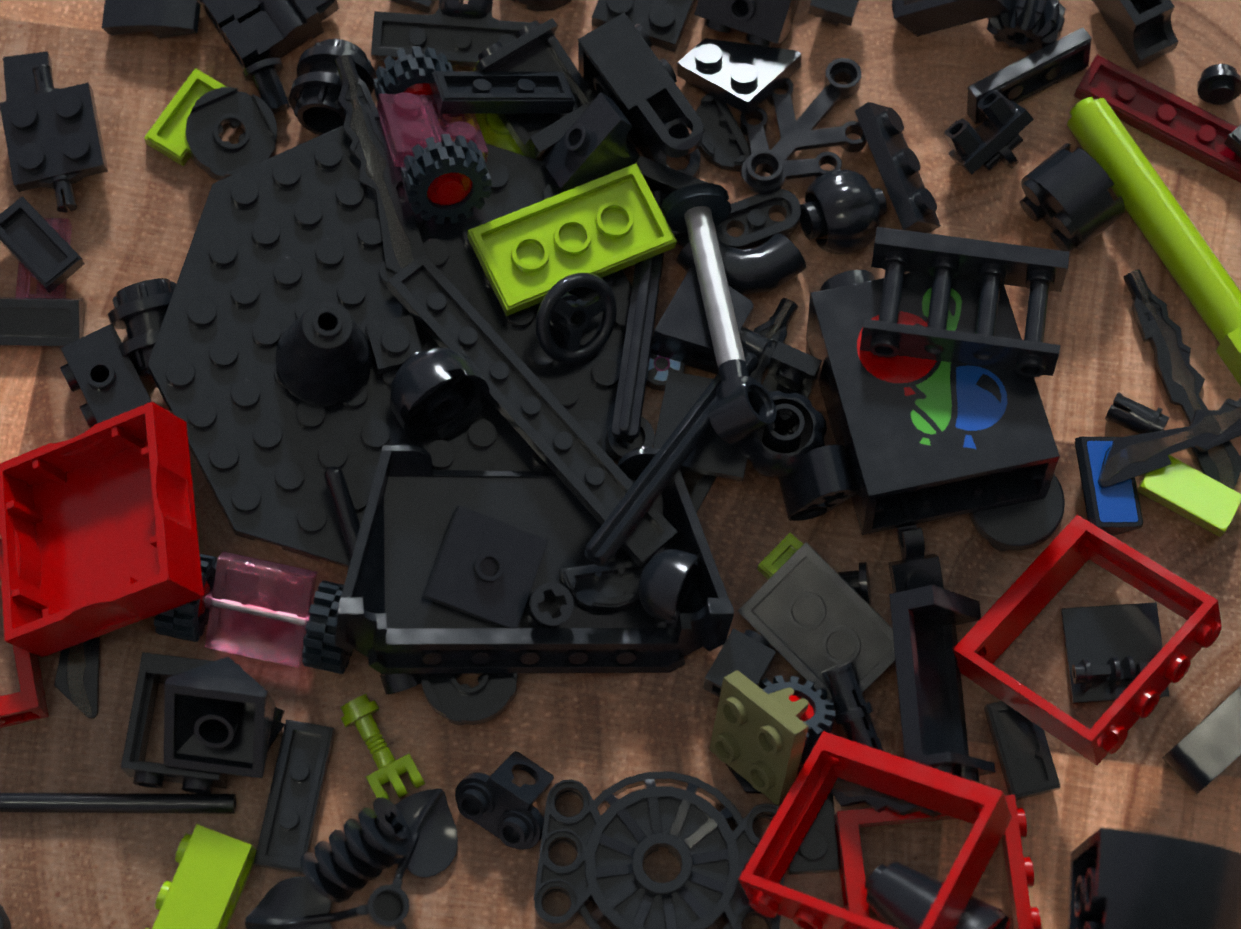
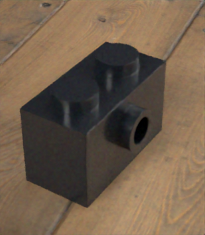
M698 0L694 15L705 18V26L711 29L730 33L731 28L748 33L746 40L753 44L772 47L773 43L778 44L787 40L800 0Z
M109 324L61 347L68 363L61 366L60 369L72 392L79 389L82 390L87 403L79 407L90 428L95 424L152 402L129 356H122L119 349L122 341L113 324Z

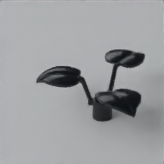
M439 788L424 790L404 798L395 805L406 819L413 838L412 850L407 856L398 858L395 864H398L392 884L377 888L369 896L366 905L329 913L331 900L321 895L309 883L306 877H292L279 882L267 892L254 910L245 918V927L247 929H333L330 922L367 915L370 922L379 928L388 929L394 927L395 929H407L403 920L409 911V899L401 889L406 869L417 877H432L444 871L452 863L458 847L457 828L450 812L445 792Z

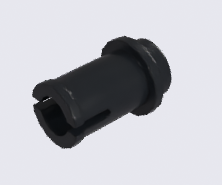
M1119 392L1105 417L1106 420H1111L1138 434L1163 431L1170 418L1162 414L1163 409L1158 407L1157 411L1123 396Z

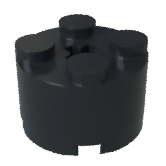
M1065 143L1022 179L1021 186L1025 197L1020 200V205L1033 221L1038 222L1042 218L1053 230L1050 236L1061 251L1071 252L1073 249L1081 250L1125 213V204L1121 196L1114 201L1108 189L1114 183L1105 170L1081 148L1078 147L1071 153V144Z

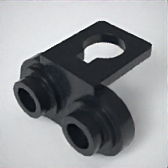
M515 751L491 776L480 772L467 775L456 787L455 800L459 812L465 818L474 821L492 833L506 846L526 850L534 847L542 838L544 818L540 811L532 804L551 785L554 776L521 753ZM520 769L528 772L533 776L536 784L517 786L513 783L515 777L512 774V770Z

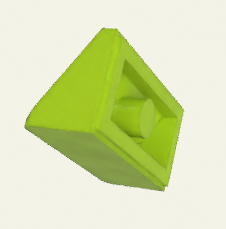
M1168 455L1172 463L1171 465L1145 474L1137 488L1139 493L1219 537L1225 534L1240 505V493L1171 455Z

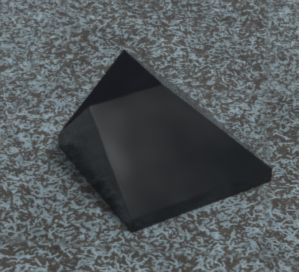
M229 657L167 678L164 692L163 765L262 778L276 703L267 690Z

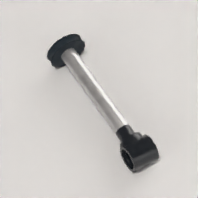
M696 183L673 191L664 199L661 209L672 231L688 233L721 379V384L716 388L717 400L711 403L708 409L709 419L715 432L722 440L729 444H736L774 422L777 416L776 406L768 390L757 382L756 379L749 377L715 226L728 218L732 210L731 204L728 201V191L721 185Z

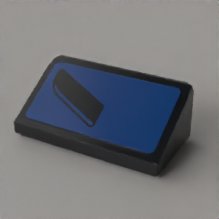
M1081 436L1075 438V448L1088 521L1112 536L1141 528L1143 526V518L1135 477L1105 488L1098 484V481L1107 482L1123 467L1133 463L1130 446L1118 452L1104 466L1114 439L1119 437Z

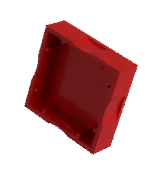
M149 402L95 424L84 433L72 439L49 443L0 463V535L3 545L1 589L5 642L40 657H45L204 597L186 421L156 403Z

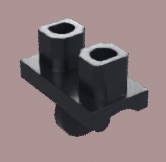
M993 89L982 97L977 105L987 118L983 123L974 129L968 121L962 118L954 122L944 132L952 148L948 153L957 165L960 164L971 175L982 165L990 171L1000 161L1011 169L1016 166L1019 161L1012 151L1023 142L1018 133L1034 120L1025 108Z

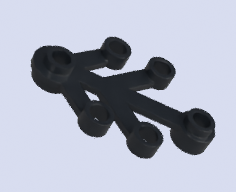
M839 58L829 63L825 73V88L797 120L792 103L794 85L789 78L777 88L784 89L787 93L779 95L773 92L766 98L774 106L780 140L771 150H769L765 135L768 118L765 110L757 106L749 115L741 113L740 129L744 135L748 136L751 155L744 161L741 170L742 181L748 189L759 194H770L778 191L788 179L812 176L818 178L820 175L841 170L842 161L833 152H822L812 159L788 160L795 151L840 145L844 150L853 153L864 149L867 140L858 121H849L839 127L815 129L839 100L848 99L858 92L862 72L860 66L855 61ZM838 81H845V82H847L848 84H839V83H837V82H838ZM757 119L761 123L757 125H751L747 122V120ZM857 134L861 138L857 140L849 139L847 135ZM824 164H830L835 169L831 171L823 170L820 166ZM760 172H767L771 176H760L757 174Z

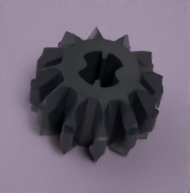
M1011 0V12L988 17L987 30L994 35L996 41L1007 43L1009 48L1016 47L1020 48L1023 52L1026 50L1036 52L1059 39L1065 22L1066 8L1059 3V0Z

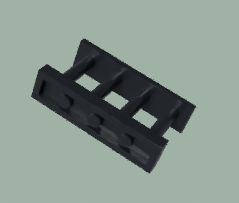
M877 227L871 267L885 270L879 321L864 319L860 350L870 351L874 355L884 358L900 355L1017 371L1020 375L1026 377L1053 376L1060 354V345L1044 343L1048 295L1050 291H1062L1068 270L1070 252ZM906 272L927 274L933 277L927 327L898 323L904 273ZM954 278L979 281L981 283L975 334L946 330L952 279ZM1001 285L1026 287L1029 289L1024 340L995 336Z

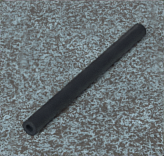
M0 793V812L235 814L236 794Z

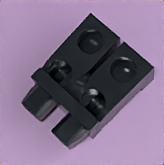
M200 0L206 15L224 42L227 43L243 70L264 59L282 58L301 46L310 37L314 39L324 33L321 21L339 9L337 0Z

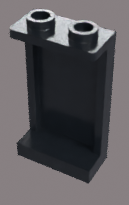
M935 585L889 594L905 759L980 783L979 776L996 773L995 763L969 756L961 671L953 648L958 644L956 625L979 621L981 619L980 602Z

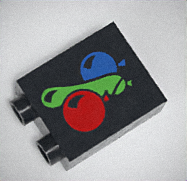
M850 270L839 273L825 281L820 291L810 293L806 340L810 354L822 360L817 379L836 445L845 446L856 489V494L851 499L862 535L1047 497L1060 455L1034 377H1026L1020 375L1017 371L900 355L884 358L876 356L870 351L860 350L864 319L879 321L884 278L875 280L874 275L869 271ZM912 272L904 274L898 318L899 324L927 327L933 282L931 275ZM952 279L946 330L975 334L981 289L979 281ZM1001 285L995 336L1022 340L1005 286Z

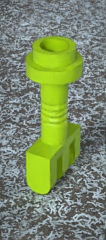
M367 694L361 695L341 707L344 714L341 721L345 728L355 724L363 741H366L367 749L370 750V754H373L372 758L378 770L366 776V779L376 798L383 797L390 800L388 793L382 787V785L389 781L398 797L401 798L408 794L399 777L400 775L408 772L409 779L416 789L425 785V782L410 754L397 760L394 758L372 716L379 711V706L375 700L370 702Z

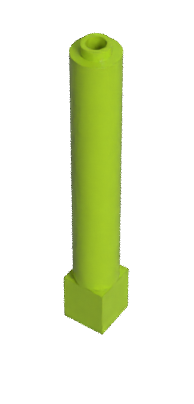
M1087 97L1070 110L1069 113L1072 117L1067 122L1068 128L1084 151L1109 175L1114 183L1111 187L1117 198L1122 197L1128 214L1220 345L1216 352L1241 386L1240 289L1104 98L1094 100L1092 97Z

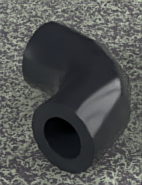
M776 233L760 246L750 249L730 247L718 239L728 285L742 295L770 292L795 278L806 268V262L798 248L787 237ZM690 241L683 247L676 259L677 263L686 272L689 271L694 263Z

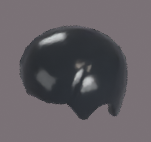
M668 549L654 555L643 568L638 583L639 598L643 608L654 619L669 624L676 623L675 614L689 593L692 582V569L697 568L699 564L696 555L676 549Z

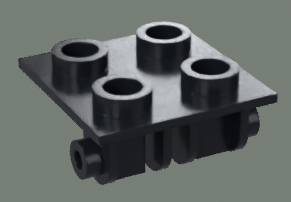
M1157 602L1061 609L1073 703L1116 701L1163 648ZM1168 687L1161 693L1159 698L1170 696Z

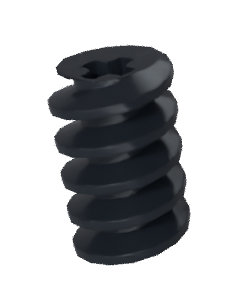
M383 797L376 798L373 802L374 810L363 808L358 813L359 821L348 819L343 825L344 832L334 830L329 835V843L327 841H320L314 847L315 854L305 852L302 855L300 866L304 876L321 895L338 903L347 901L355 891L363 889L369 880L376 879L384 869L391 868L398 858L405 857L410 853L413 846L411 830L400 810L390 800Z

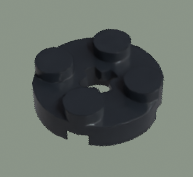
M232 87L214 89L201 96L191 109L185 129V144L192 160L202 170L206 171L211 178L219 181L271 158L277 138V123L269 106L254 94L250 96L245 92H239L238 88ZM229 123L232 129L239 127L242 129L243 133L238 137L239 143L231 144L229 141L224 142L219 137L223 134L222 125Z
M484 673L478 677L479 684L472 688L468 684L460 685L456 681L462 674H421V684L428 703L439 715L445 717L454 725H478L493 720L507 709L517 692L518 673Z

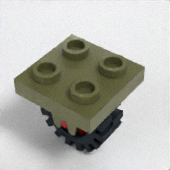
M736 670L723 678L709 750L751 783L756 790L763 793L777 806H780L797 778L800 761L802 764L806 762L823 731L831 733L835 719L834 703L832 699L826 700L827 692L822 688L816 692L813 691L815 683L809 680L806 681L805 685L798 684L799 677L790 676V681L784 682L783 676L780 675L774 676L773 684L767 678L761 680L758 687Z

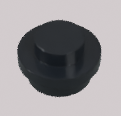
M1228 64L1209 66L1201 73V78L1197 83L1198 96L1203 101L1214 105L1227 104L1241 94V76L1233 66Z

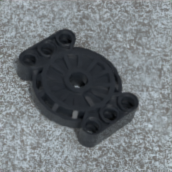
M645 772L624 778L605 789L594 801L587 787L581 782L573 779L562 780L549 790L546 800L534 892L535 914L539 922L550 929H564L570 926L579 915L589 929H602L599 924L604 921L612 929H719L716 923L721 918L726 924L722 929H742V922L752 916L762 918L767 923L769 929H780L781 915L777 914L774 918H771L754 910L750 906V901L739 881V877L761 841L755 836L752 824L761 818L773 820L779 807L770 803L760 804L754 807L743 819L736 806L718 789L696 777L677 772ZM655 783H672L687 787V789L683 790L672 786H656ZM644 785V789L633 791L620 799L615 797L627 789ZM697 791L712 799L723 810L719 812L709 801L696 795ZM572 794L581 799L583 808L579 814L573 817H566L557 812L555 805L560 797ZM605 804L607 810L600 815L598 810ZM731 820L736 827L734 831L728 825V822ZM559 843H567L575 848L577 857L568 866H558L550 860V850ZM659 847L668 848V852L677 858L681 868L678 876L667 883L652 881L643 869V862L646 857L658 851ZM785 873L779 882L782 886H784ZM553 892L565 894L571 901L570 909L562 916L554 917L548 915L542 907L547 895ZM590 902H592L596 909L591 915L586 908Z

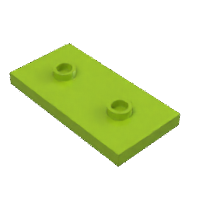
M637 163L472 228L467 233V238L506 317L541 303L551 287L569 275L590 273L602 278L675 248L677 242Z

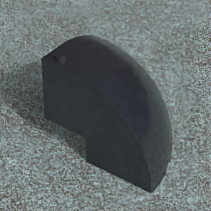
M1100 828L1071 852L1068 929H1241V853L1181 838Z

